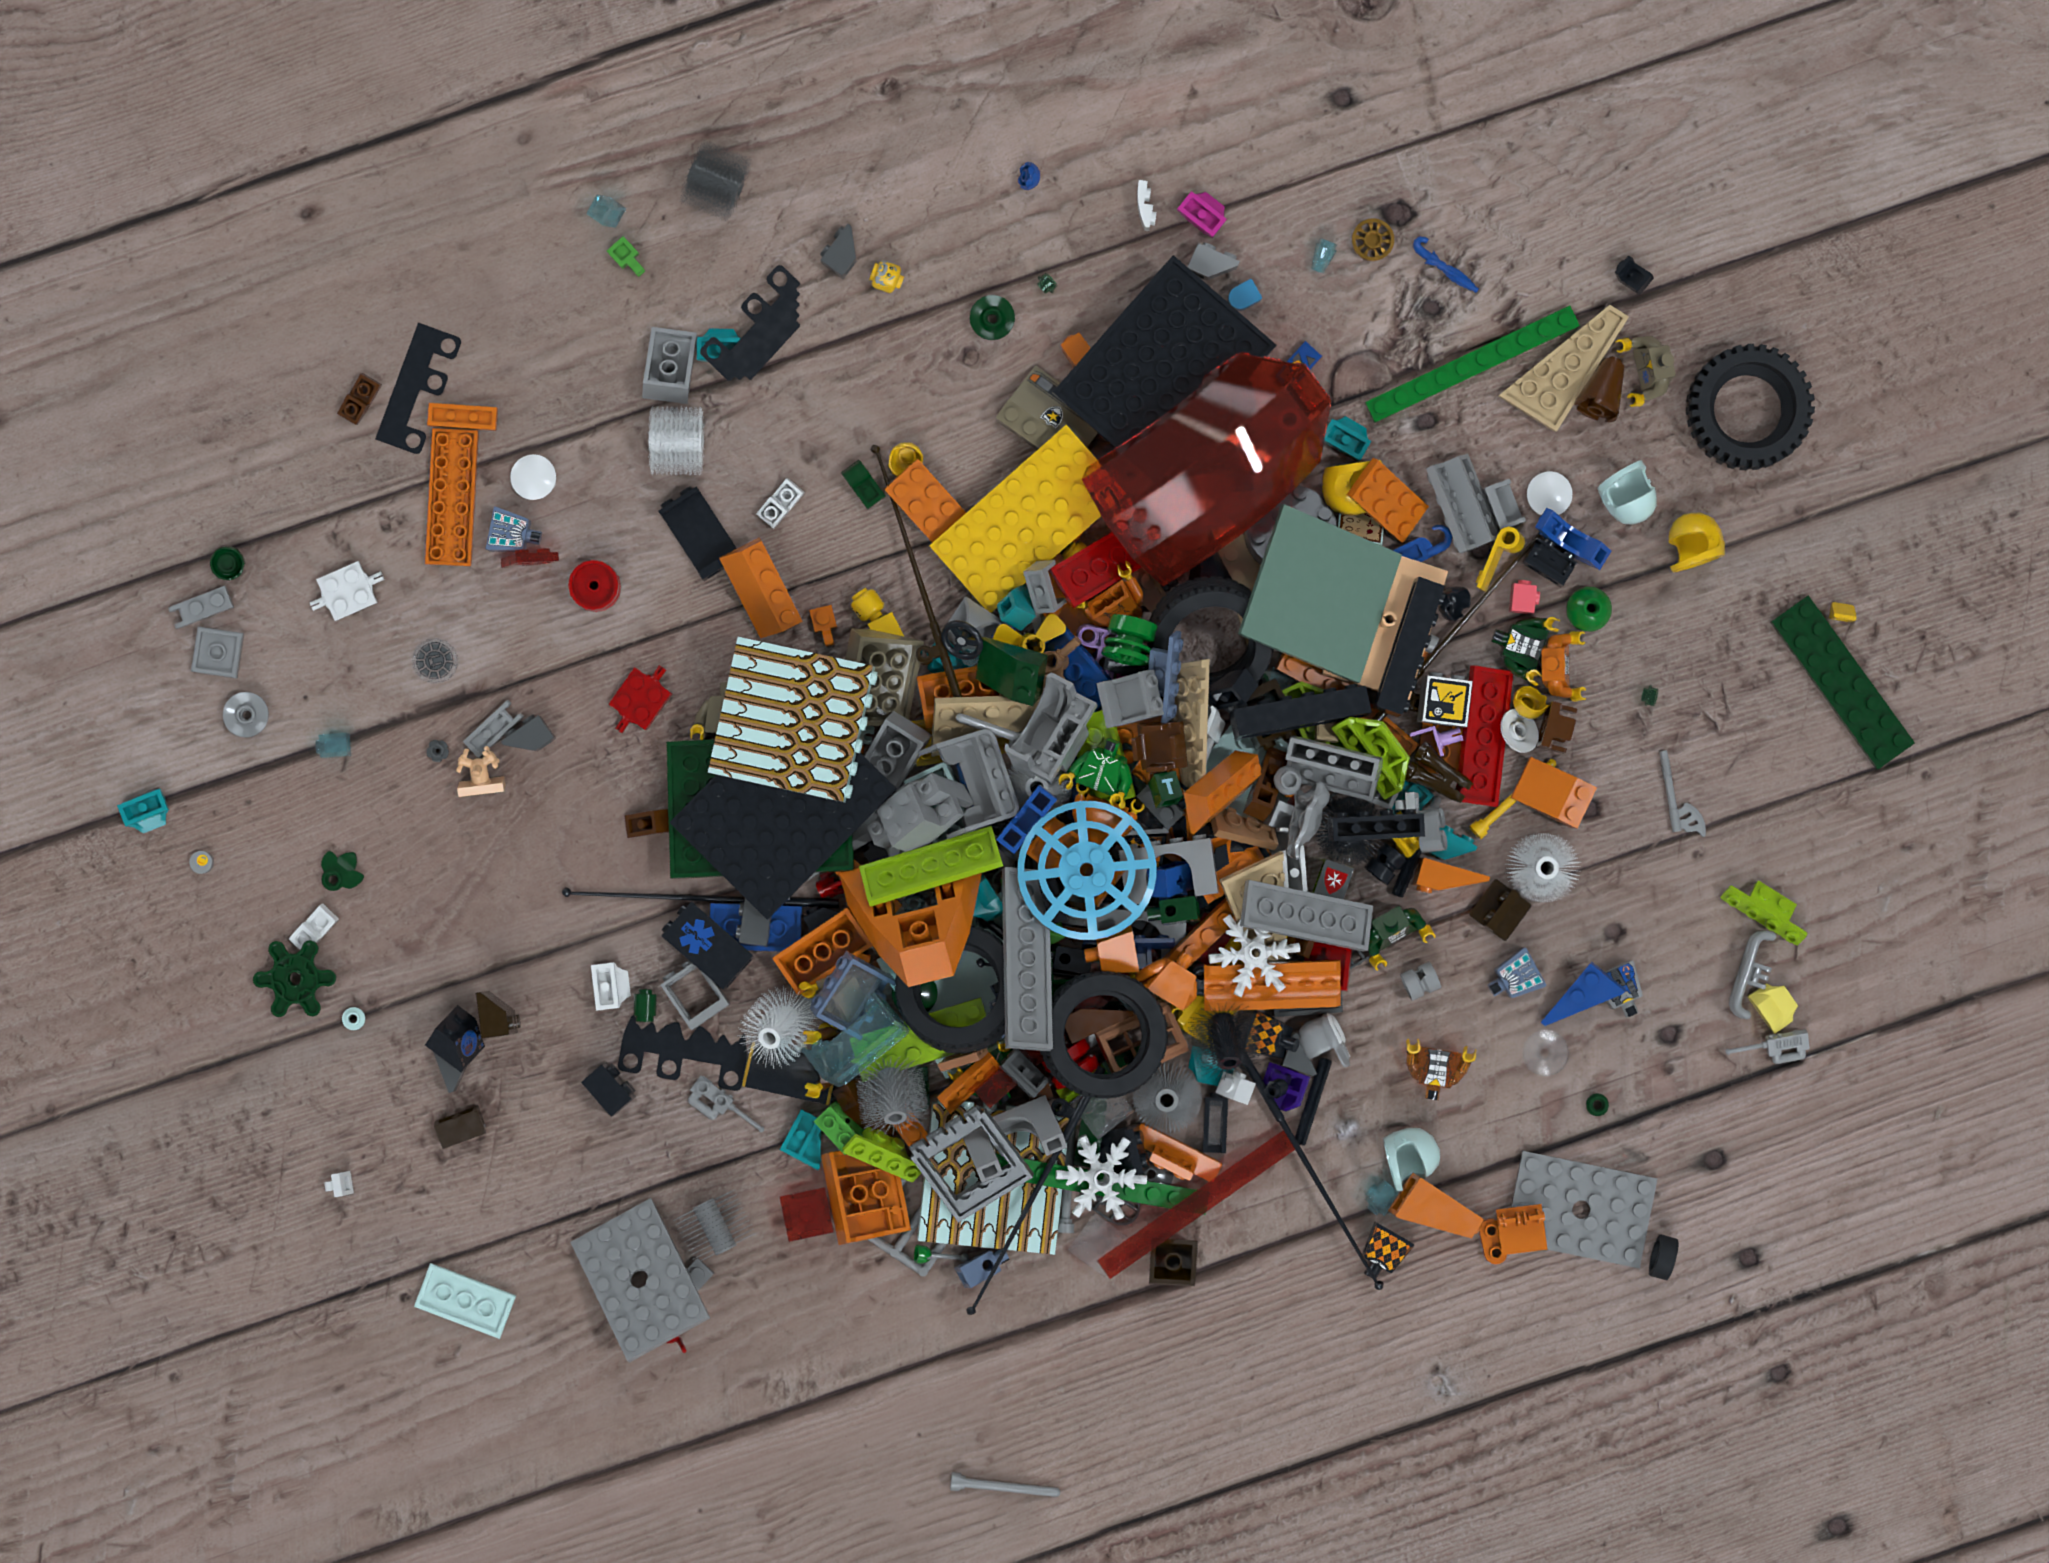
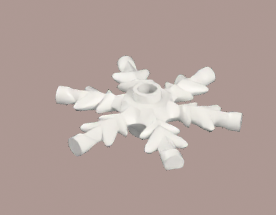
M1230 914L1226 916L1223 921L1230 928V930H1226V934L1237 937L1233 941L1241 942L1242 948L1236 951L1233 947H1230V952L1220 947L1219 951L1221 954H1210L1208 958L1210 964L1222 962V968L1226 967L1231 961L1233 966L1237 960L1244 962V968L1237 970L1241 974L1232 980L1234 983L1238 982L1233 994L1242 997L1246 986L1249 989L1252 988L1250 977L1255 978L1252 972L1255 967L1262 969L1260 976L1263 977L1265 975L1267 987L1272 982L1278 992L1286 988L1278 978L1283 976V973L1273 970L1276 965H1269L1267 958L1272 955L1278 960L1279 955L1285 959H1290L1288 953L1300 952L1299 943L1286 945L1287 939H1284L1277 946L1276 941H1274L1272 946L1268 947L1264 943V939L1271 937V935L1267 934L1268 932L1254 929L1257 936L1255 939L1247 938L1248 929L1243 931V927L1240 926L1241 920L1237 924ZM1253 949H1257L1259 951L1258 957H1254L1252 955Z
M1086 1134L1080 1136L1078 1140L1083 1150H1078V1153L1087 1158L1083 1162L1091 1164L1090 1170L1084 1172L1079 1166V1171H1077L1074 1167L1068 1165L1069 1171L1056 1170L1055 1179H1068L1067 1186L1078 1181V1185L1084 1180L1089 1183V1189L1081 1190L1084 1195L1074 1199V1202L1079 1203L1072 1213L1078 1218L1085 1208L1091 1211L1092 1199L1096 1201L1095 1193L1102 1191L1105 1194L1102 1202L1107 1200L1106 1212L1112 1209L1116 1220L1124 1217V1213L1119 1205H1123L1125 1202L1116 1197L1119 1192L1112 1191V1185L1118 1182L1122 1188L1126 1184L1129 1188L1135 1189L1134 1183L1147 1184V1175H1135L1136 1169L1126 1174L1125 1169L1119 1174L1114 1172V1165L1122 1164L1118 1160L1129 1155V1153L1124 1152L1130 1144V1141L1125 1137L1121 1139L1117 1147L1114 1143L1111 1144V1155L1106 1153L1108 1161L1100 1163L1098 1161L1100 1153L1096 1154L1097 1143L1094 1142L1090 1145ZM1104 1173L1103 1179L1097 1180L1098 1174Z

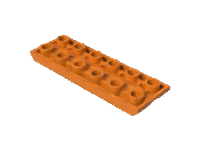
M432 428L425 564L471 567L478 430Z
M1340 960L1267 962L1269 965H1276L1273 970L1283 973V976L1278 978L1286 988L1278 992L1272 982L1267 987L1265 975L1263 977L1260 976L1262 969L1255 967L1252 970L1255 978L1250 977L1252 988L1249 989L1246 986L1242 997L1233 994L1238 982L1234 983L1232 980L1241 974L1237 970L1244 968V963H1236L1234 966L1233 964H1228L1224 968L1221 967L1222 964L1203 965L1205 1011H1219V1009L1220 1011H1224V1009L1225 1011H1229V1009L1234 1011L1237 1007L1239 1008L1238 1010L1341 1006Z

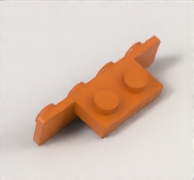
M1144 1122L1139 1125V1129L1143 1132L1144 1149L1151 1152L1149 1161L1159 1169L1165 1168L1173 1172L1175 1177L1182 1180L1190 1181L1193 1174L1211 1183L1214 1182L1222 1167V1162L1163 1132L1161 1134L1159 1130L1157 1132L1155 1128L1153 1130V1127L1149 1128V1125H1146Z

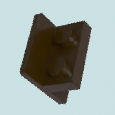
M1494 879L1471 910L1469 916L1503 941H1507L1532 905L1523 899L1520 893L1508 888L1498 879Z

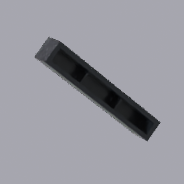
M1422 577L1414 579L1372 707L1373 709L1396 717L1407 713L1410 706L1408 696L1410 691L1413 692L1416 687L1417 678H1415L1417 669L1420 670L1424 663L1422 653L1424 648L1427 649L1432 636L1429 635L1431 626L1434 627L1438 620L1436 610L1438 605L1441 606L1446 593L1443 592L1445 585Z
M1351 684L1345 686L1344 690L1337 691L1336 688H1329L1323 690L1322 694L1315 695L1314 692H1306L1301 694V697L1294 699L1290 695L1281 697L1279 701L1272 703L1268 699L1257 702L1255 706H1248V703L1236 705L1235 709L1229 713L1236 741L1321 724L1341 722L1348 717L1363 718L1367 717L1372 711L1366 686L1358 687V684Z

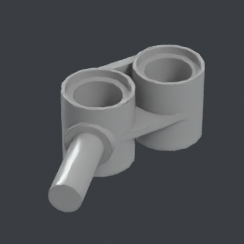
M1433 796L1430 808L1417 812L1424 813L1425 837H1419V846L1422 853L1447 849L1446 834L1444 830L1439 829L1445 827V815L1443 809L1439 808L1441 803L1439 796Z

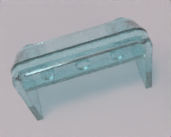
M875 992L870 994L872 998L865 1003V1014L831 1041L819 1040L811 1046L812 1050L806 1047L801 1049L822 1079L837 1087H841L858 1075L856 1073L862 1072L863 1069L867 1068L902 1040L910 1031L884 998Z

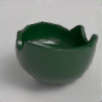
M232 546L220 547L211 555L210 567L212 573L219 579L227 581L238 578L243 573L245 567L243 554Z

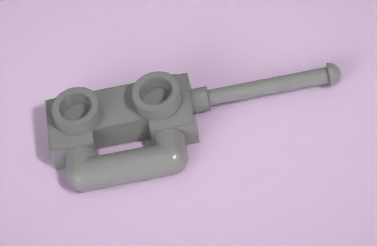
M1804 1029L1768 1035L1765 1037V1042L1733 1049L1727 1048L1725 1053L1730 1055L1731 1053L1767 1048V1054L1769 1057L1772 1056L1774 1064L1802 1060L1806 1057V1050L1810 1049L1808 1032ZM1791 1048H1795V1049H1796L1795 1052L1784 1053V1054L1781 1053V1050H1786V1049H1791Z
M701 1075L690 1089L692 1094L688 1098V1103L709 1119L714 1120L720 1113L723 1115L729 1109L757 1128L759 1132L764 1131V1127H761L735 1107L736 1105L732 1103L734 1099L731 1094L727 1095L724 1089H719L705 1076ZM702 1095H705L715 1103L712 1109L699 1100Z

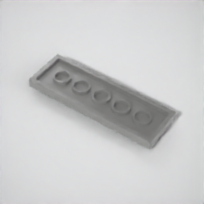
M1247 880L1245 881L1240 926L1364 952L1368 951L1373 906Z

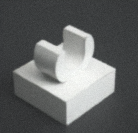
M1415 792L1405 793V800L1395 801L1396 810L1416 809V813L1420 811L1419 794Z
M350 1171L331 1174L332 1181L324 1182L325 1191H334V1197L354 1193Z

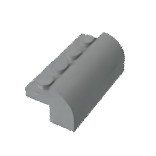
M1460 455L1446 462L1426 468L1428 481L1435 490L1436 501L1442 508L1445 524L1450 528L1453 544L1459 553L1462 554L1495 541L1499 530L1469 455Z
M1294 735L1290 737L1285 759L1288 760L1286 766L1294 767L1300 772L1301 784L1313 786L1316 782H1323L1328 791L1368 801L1374 800L1383 764L1382 757Z

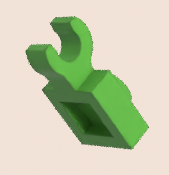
M624 236L607 250V253L622 269L628 265L638 277L645 272L644 268L635 259L639 255L638 251Z

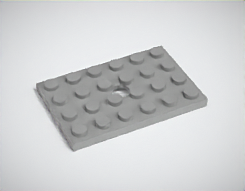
M1522 1150L1511 1207L1542 1204V1211L1545 1214L1544 1226L1548 1250L1640 1269L1657 1178ZM1578 1201H1585L1590 1207L1588 1216L1582 1219L1575 1217L1572 1212L1573 1205Z
M651 1198L570 1242L629 1363L711 1318ZM637 1271H644L648 1276L646 1285L641 1288H636L631 1283V1278Z

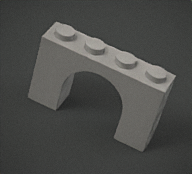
M1206 834L1192 836L1193 841L1184 842L1183 837L1169 839L1170 844L1161 845L1160 840L1151 842L1155 858L1171 853L1179 855L1187 861L1192 871L1195 896L1219 893L1212 838L1206 839ZM1137 844L1129 845L1134 855V860L1148 859L1145 847L1138 848ZM1124 850L1119 851L1120 861H1127ZM1147 869L1135 870L1134 884L1127 896L1135 904H1140L1148 886ZM1128 870L1122 875L1124 887L1128 878Z
M1102 902L1099 909L1107 907L1112 902ZM1148 904L1136 920L1148 921L1147 908L1159 907V905ZM1122 905L1111 913L1097 917L1098 931L1107 930L1127 919L1132 912ZM1169 908L1168 916L1175 915L1176 909ZM1161 920L1150 921V923L1157 927L1160 935H1168L1169 938H1175L1174 947L1186 936V923L1163 925ZM1159 949L1158 960L1162 959L1172 949Z
M1045 1095L993 1116V1119L1006 1136L1018 1131L1034 1134L1039 1139L1046 1156L1067 1148L1063 1133ZM983 1127L963 1138L982 1183L1003 1174L995 1154L996 1148L989 1140V1136Z

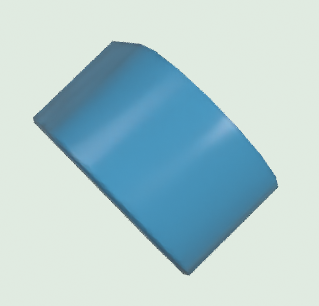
M1252 279L1233 288L1228 296V303L1237 311L1246 310L1262 300V296Z

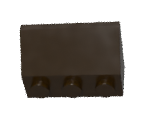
M490 991L476 993L482 1039L518 1033L517 1029L521 1028L519 1014L515 1015L513 1008Z

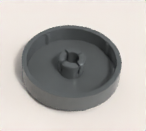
M1285 484L1264 491L1253 501L1244 524V540L1249 553L1258 564L1261 565L1282 504L1337 527L1334 513L1322 496L1304 486Z

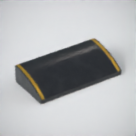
M756 1042L750 1044L741 1086L831 1105L836 1082L826 1090L821 1091L818 1098L805 1096L808 1092V1089H805V1085L807 1083L816 1084L820 1080L817 1056L815 1054L800 1051L798 1056L792 1054L793 1052L790 1053L791 1050L788 1051V1048H785L784 1058L786 1060L782 1062L783 1058H781V1054L779 1055V1050L777 1049L776 1053L779 1060L777 1059L776 1061L775 1055L774 1062V1052L772 1049L773 1061L771 1064L770 1050H768V1056L763 1050L761 1051L763 1046L755 1053L760 1045L753 1050L752 1048Z

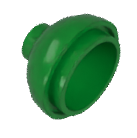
M1587 586L1576 590L1569 597L1566 613L1570 623L1575 628L1584 632H1594L1603 628L1610 620L1612 604L1604 591L1596 587ZM1588 604L1595 606L1594 612L1587 610Z

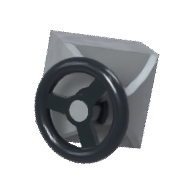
M965 596L949 622L942 628L941 641L945 649L954 657L962 660H978L983 650L982 637L991 639V635L995 633L996 628L1004 622Z

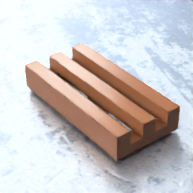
M985 1048L980 1051L974 1050L973 1053H957L947 1056L938 1063V1067L943 1072L979 1061L988 1053V1050Z

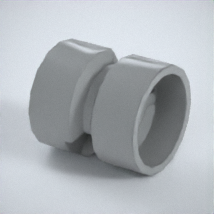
M1430 961L1419 965L1417 971L1410 969L1400 974L1403 985L1412 1001L1424 996L1425 991L1431 993L1441 988L1438 976Z

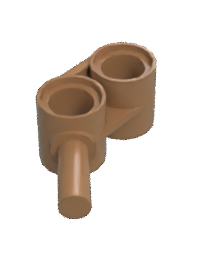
M1077 636L1062 649L1043 653L1048 655L1042 693L1045 688L1046 676L1051 672L1065 679L1063 670L1068 667V655L1082 643ZM1054 657L1056 658V665H1055V666H1054V664H1053V658H1054Z

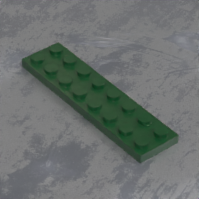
M1809 595L1770 622L1876 770H1879L1915 744Z

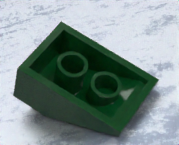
M982 637L983 650L979 655L975 679L1012 701L1034 706L1042 695L1048 655Z

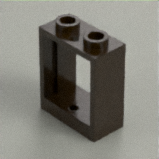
M1276 678L1258 686L1246 703L1249 704L1271 692L1276 701H1279V698L1285 695ZM1297 730L1275 733L1265 738L1258 736L1250 739L1256 750L1263 747L1265 751L1277 745L1275 741L1280 738L1286 741L1291 736H1296L1295 731Z

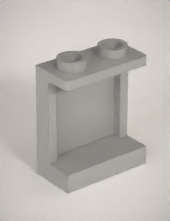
M1154 670L1140 671L1133 675L1096 683L1106 728L1123 726L1164 715L1163 702L1158 690V679Z

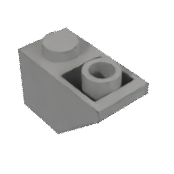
M1204 242L1203 245L1198 243L1188 268L1198 277L1210 280L1236 270L1240 261L1236 260L1237 257L1229 252L1222 254L1215 251V246Z

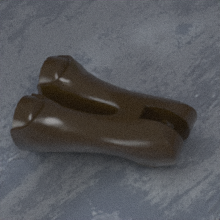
M1425 741L1417 750L1414 759L1442 775L1443 779L1436 777L1412 761L1408 765L1405 781L1425 786L1453 801L1461 803L1465 796L1456 788L1450 787L1452 782L1458 783V786L1464 787L1467 790H1470L1473 782L1448 764Z

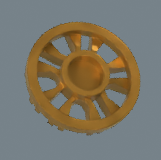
M1376 218L1366 219L1354 229L1352 234L1353 249L1364 260L1379 261L1391 252L1394 246V233L1386 222ZM1373 223H1377L1376 230H1372ZM1368 224L1370 231L1365 232L1362 226ZM1381 225L1387 229L1384 234L1378 232ZM1357 231L1364 234L1365 237L1363 238L1359 235H1356ZM1390 235V239L1382 240V237ZM1356 240H1362L1364 244L1357 247ZM1382 243L1390 245L1387 251L1381 247ZM1366 246L1368 249L1362 253L1360 250ZM1377 248L1380 249V251H1381V253H1382L1381 256H1379V254H1378V252H1377V250H1376ZM1369 250L1374 251V257L1367 256Z

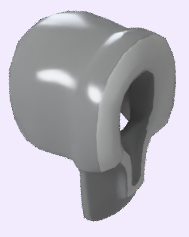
M1323 1014L1301 1026L1298 1033L1300 1044L1310 1060L1334 1048L1343 1067L1350 1066V1054L1345 1046V1035L1332 1014Z

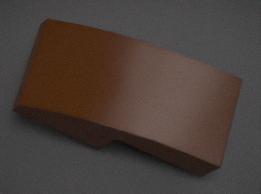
M361 373L351 392L346 395L337 414L358 425L382 384Z

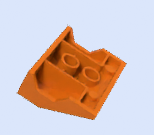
M841 1151L821 1155L839 1245L911 1230L900 1177L847 1154L844 1155Z

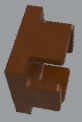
M1552 701L1547 703L1549 707L1544 712L1536 748L1564 754L1567 748L1552 745L1551 742L1552 740L1561 743L1570 741L1576 719L1560 715L1559 712L1576 714L1578 709Z
M1183 721L1137 724L1138 736L1132 738L1131 742L1133 760H1141L1142 770H1146V772H1161L1174 768L1188 767Z

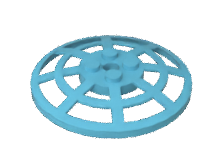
M1097 801L1067 803L1047 813L1032 827L1026 836L1018 859L1020 891L1032 914L1052 931L1078 940L1106 938L1130 926L1149 904L1157 878V863L1154 849L1141 825L1123 810ZM1085 808L1103 809L1118 815L1122 820L1114 829L1102 823L1087 821ZM1076 809L1077 822L1062 827L1053 835L1042 828L1047 821L1056 815ZM1129 825L1136 830L1147 850L1148 859L1134 860L1130 846L1121 836ZM1087 828L1098 829L1109 835L1101 845L1088 842ZM1078 829L1079 843L1067 848L1058 841L1066 833ZM1037 835L1046 842L1040 854L1038 870L1024 872L1027 850L1032 839ZM1116 841L1123 848L1127 861L1113 862L1108 850ZM1052 847L1062 855L1059 868L1045 869L1046 858ZM1084 863H1089L1093 866V873L1090 876H1083L1080 873V867ZM1149 869L1148 886L1142 901L1137 905L1127 897L1134 884L1135 870ZM1128 870L1127 882L1124 890L1121 892L1111 883L1115 871ZM1060 877L1065 887L1057 899L1048 887L1047 878ZM1039 879L1043 893L1052 903L1044 915L1031 900L1025 881ZM1106 891L1116 899L1107 907L1095 910V896ZM1074 894L1075 896L1085 898L1086 911L1074 910L1064 904ZM1121 904L1132 912L1127 919L1107 930L1098 931L1097 917L1111 913ZM1059 911L1072 917L1087 919L1088 933L1070 931L1057 926L1051 921Z

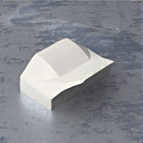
M614 962L591 965L596 1011L620 1008L621 1003L631 996L628 971L617 967Z

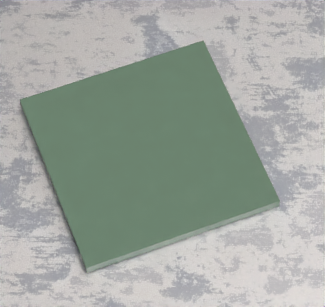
M1282 504L1238 634L1354 683H1360L1402 554Z

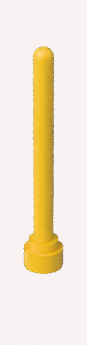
M1550 759L1546 762V764L1551 765L1553 767H1555L1557 764L1556 760ZM1511 795L1483 820H1475L1469 826L1477 838L1480 840L1488 834L1489 826L1517 802L1510 798Z

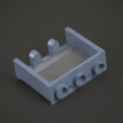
M846 950L844 955L837 960L836 968L832 974L825 979L820 993L812 999L810 1009L817 1018L861 1040L863 1036L858 1030L864 1020L867 1022L872 1021L874 1015L870 1010L876 1001L879 1003L885 1001L886 995L883 993V989L887 983L893 986L896 984L895 979L890 973L882 971Z

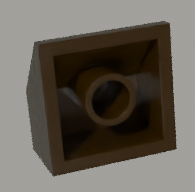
M1152 1238L1149 1284L1195 1286L1198 1241Z

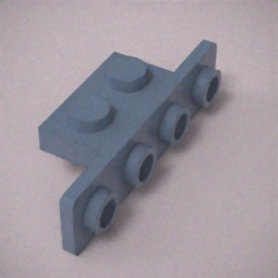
M1175 631L1170 635L1168 650L1154 647L1150 650L1148 670H1154L1158 679L1160 697H1164V715H1162L1161 723L1169 722L1177 713L1175 696H1177L1179 691L1177 675L1181 670V661H1179V653L1183 648L1181 631Z

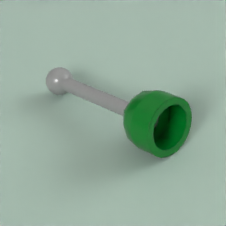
M916 1245L914 1249V1262L918 1264L927 1263L931 1258L955 1259L962 1262L969 1260V1256L966 1253L961 1255L932 1253L924 1245Z

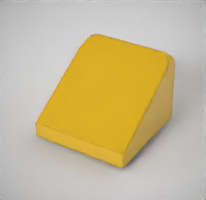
M1832 602L1829 618L1853 622L1857 618L1855 607L1850 604Z

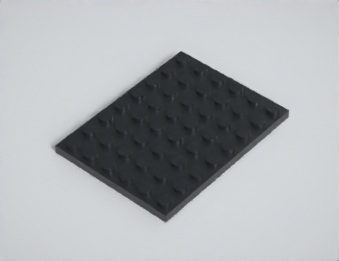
M1172 255L1056 387L1052 394L1152 481L1157 483L1277 345L1186 265Z
M860 752L856 753L855 762H858L856 775L851 776L850 785H853L851 798H846V803L716 775L669 823L768 920L897 788Z

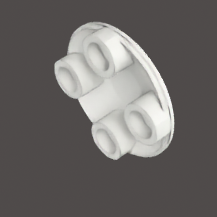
M534 454L520 458L514 464L511 471V484L521 497L528 500L541 499L547 496L555 487L556 472L551 462L545 457Z
M1547 471L1538 474L1531 480L1527 489V499L1531 508L1540 516L1546 508L1560 515L1569 507L1572 501V488L1569 481L1563 475Z

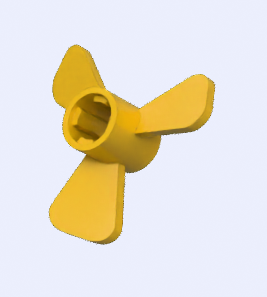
M1048 614L1035 634L1027 633L1022 636L1008 625L1000 624L996 628L992 639L1028 649L1025 644L1027 640L1037 641V646H1034L1033 650L1043 653L1045 642L1065 633L1066 625L1057 615Z

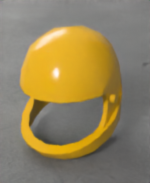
M1370 461L1325 467L1322 493L1326 504L1334 512L1345 516H1357L1366 513L1346 494Z
M1701 512L1688 513L1678 517L1672 523L1668 543L1675 545L1679 554L1677 564L1670 566L1673 573L1700 566L1725 556L1723 534L1714 518Z

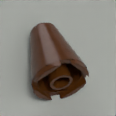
M1614 356L1603 359L1576 398L1574 405H1578L1577 410L1584 416L1597 421L1599 417L1606 418L1605 422H1615L1617 420L1625 370L1621 359Z

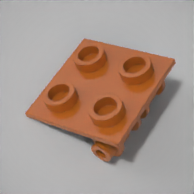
M1542 1204L1496 1209L1502 1255L1548 1250L1544 1226L1545 1214L1542 1211Z

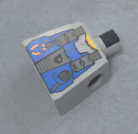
M1633 960L1604 971L1626 989L1622 995L1605 1001L1610 1009H1616L1621 1006L1626 1018L1639 1013L1633 1000L1643 995Z

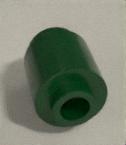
M639 989V994H634L633 1016H636L637 1022H654L657 1009V994H652V989Z

